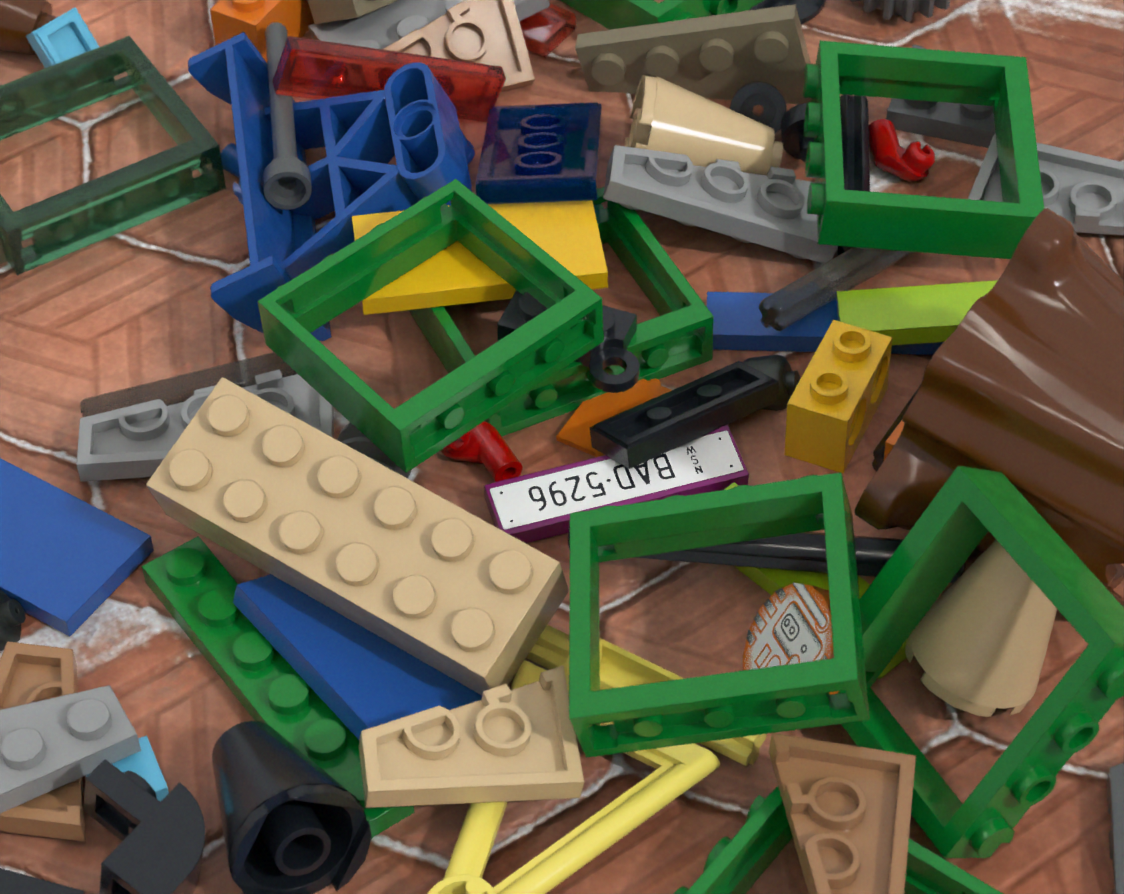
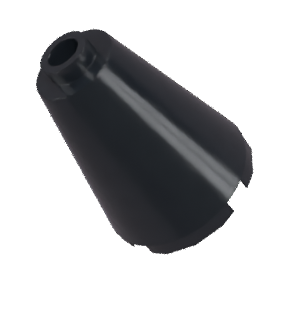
M247 721L225 731L214 745L212 764L228 865L234 882L242 890L243 894H314L330 884H333L336 891H338L350 882L366 860L372 839L370 824L366 820L365 811L359 800L270 725L260 721Z

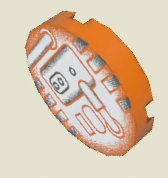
M792 583L776 590L759 608L748 630L743 652V671L834 658L829 590L799 583ZM839 691L829 692V694H838Z

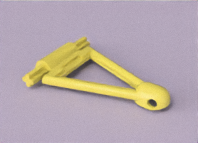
M547 625L526 658L549 670L563 665L569 694V635ZM600 638V690L685 679ZM524 660L515 674L510 690L539 681L541 672L547 670ZM613 722L600 723V726H602V725L614 724V723H613ZM767 734L700 742V744L747 766L748 763L753 765L759 757L760 747L766 740ZM696 743L625 752V754L656 770L495 887H492L487 881L482 879L508 801L470 803L444 879L432 887L427 894H546L720 766V760L713 752Z

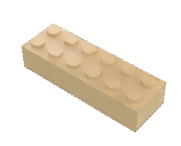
M223 377L146 484L165 514L286 582L480 695L485 690L504 684L509 685L569 592L559 561Z

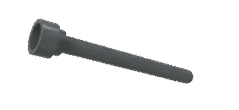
M273 22L265 30L274 159L263 172L265 198L271 205L279 209L289 210L298 208L309 200L312 186L308 166L297 158L287 29L283 24Z

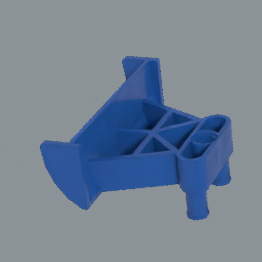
M244 32L188 60L189 73L209 93L232 105L250 266L211 284V297L214 302L235 320L263 333L257 301L276 290L278 286L286 284L317 265L328 255L334 254L354 242L352 216L406 210L419 202L424 196H429L455 179L472 191L468 164L475 156L474 146L461 131L457 110L432 71L426 64L413 62L396 70L388 78L384 90L295 102L293 99L297 158L307 165L305 150L325 147L327 157L308 165L312 186L309 200L304 205L295 209L285 210L276 208L266 200L263 185V172L274 159L267 62ZM395 156L397 165L388 164ZM451 200L448 201V202L445 203V204H446L447 206H448V205H451ZM335 211L336 216L317 232L315 220ZM330 322L311 332V334L318 341H325L331 338Z

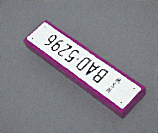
M726 425L631 469L604 455L484 485V498L494 526L524 543H529L568 533L570 513L594 510L604 506H621L661 500L675 495L687 496L720 491L734 482L739 486L748 485L749 473L729 426Z

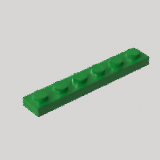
M199 536L142 566L146 584L255 721L264 722L274 728L359 800L365 811L366 820L370 824L372 838L415 813L414 806L366 808L359 754V739L234 605L233 599L238 583Z

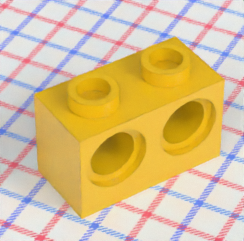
M832 321L787 403L784 455L844 474L887 391L892 337L840 321Z

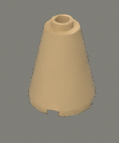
M642 75L629 118L633 119L630 135L626 137L624 146L684 154L689 157L695 166L707 167L715 163L716 159L739 162L742 172L767 175L770 167H780L783 142L774 141L775 131L773 128L656 75L654 77Z
M995 540L935 601L907 638L905 654L909 664L913 656H915L918 663L925 670L920 681L927 689L951 706L977 716L991 717L996 708H1012L1010 715L1017 714L1023 710L1036 692L1057 608L1002 545Z

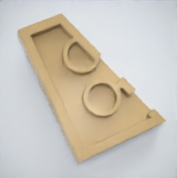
M563 665L541 672L540 679L537 682L510 690L507 684L483 691L482 699L451 710L439 705L363 730L360 735L359 754L366 808L581 797L584 777L576 733L569 720V694Z

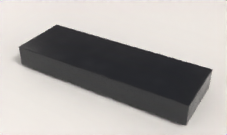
M740 361L735 362L590 427L592 448L631 469L780 401L779 381Z

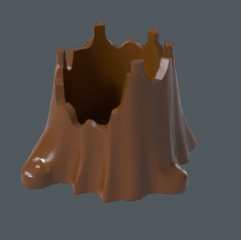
M1045 208L1037 215L1023 235L1011 260L993 288L986 295L975 301L956 330L936 350L929 361L921 385L903 416L904 428L894 447L865 488L856 505L854 514L878 530L899 527L910 531L957 466L1002 472L1124 607V598L1113 590L1124 579V567L1121 565L1124 564V280L1076 234L1069 220ZM988 531L974 550L983 553L996 539Z

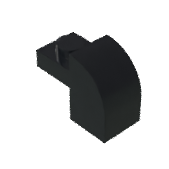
M105 759L85 780L84 811L122 842L101 864L99 894H193L200 876L205 843V823L197 801L189 790L179 782L160 802L157 800L155 791L144 778L132 771L123 773Z

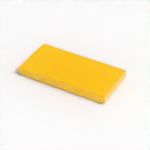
M590 190L485 201V203L592 290L608 288V271ZM403 211L352 216L354 241L370 232L377 225L385 223ZM456 241L362 300L363 314L370 315L512 299L516 289L459 241Z

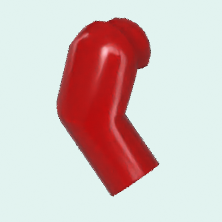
M878 119L869 125V144L874 163L879 169L909 182L919 181L928 176V169L935 163V154L931 147L925 145L921 150L920 141L910 143L906 149L901 147L895 126L890 120Z
M482 422L441 450L445 456L453 460L483 464L495 482L519 477L523 470L522 464L498 430L487 422Z

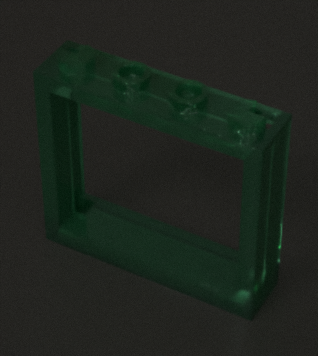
M130 36L0 86V140L133 89L177 143L175 147L15 212L12 211L0 194V237L6 260L17 275L226 189L219 144ZM126 72L128 76L118 80L114 79V76ZM197 169L202 175L193 178L192 171ZM32 238L33 245L22 248L21 241Z

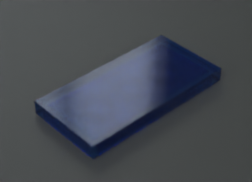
M594 102L493 106L490 108L475 184L476 195L487 204L597 200L602 137V104Z

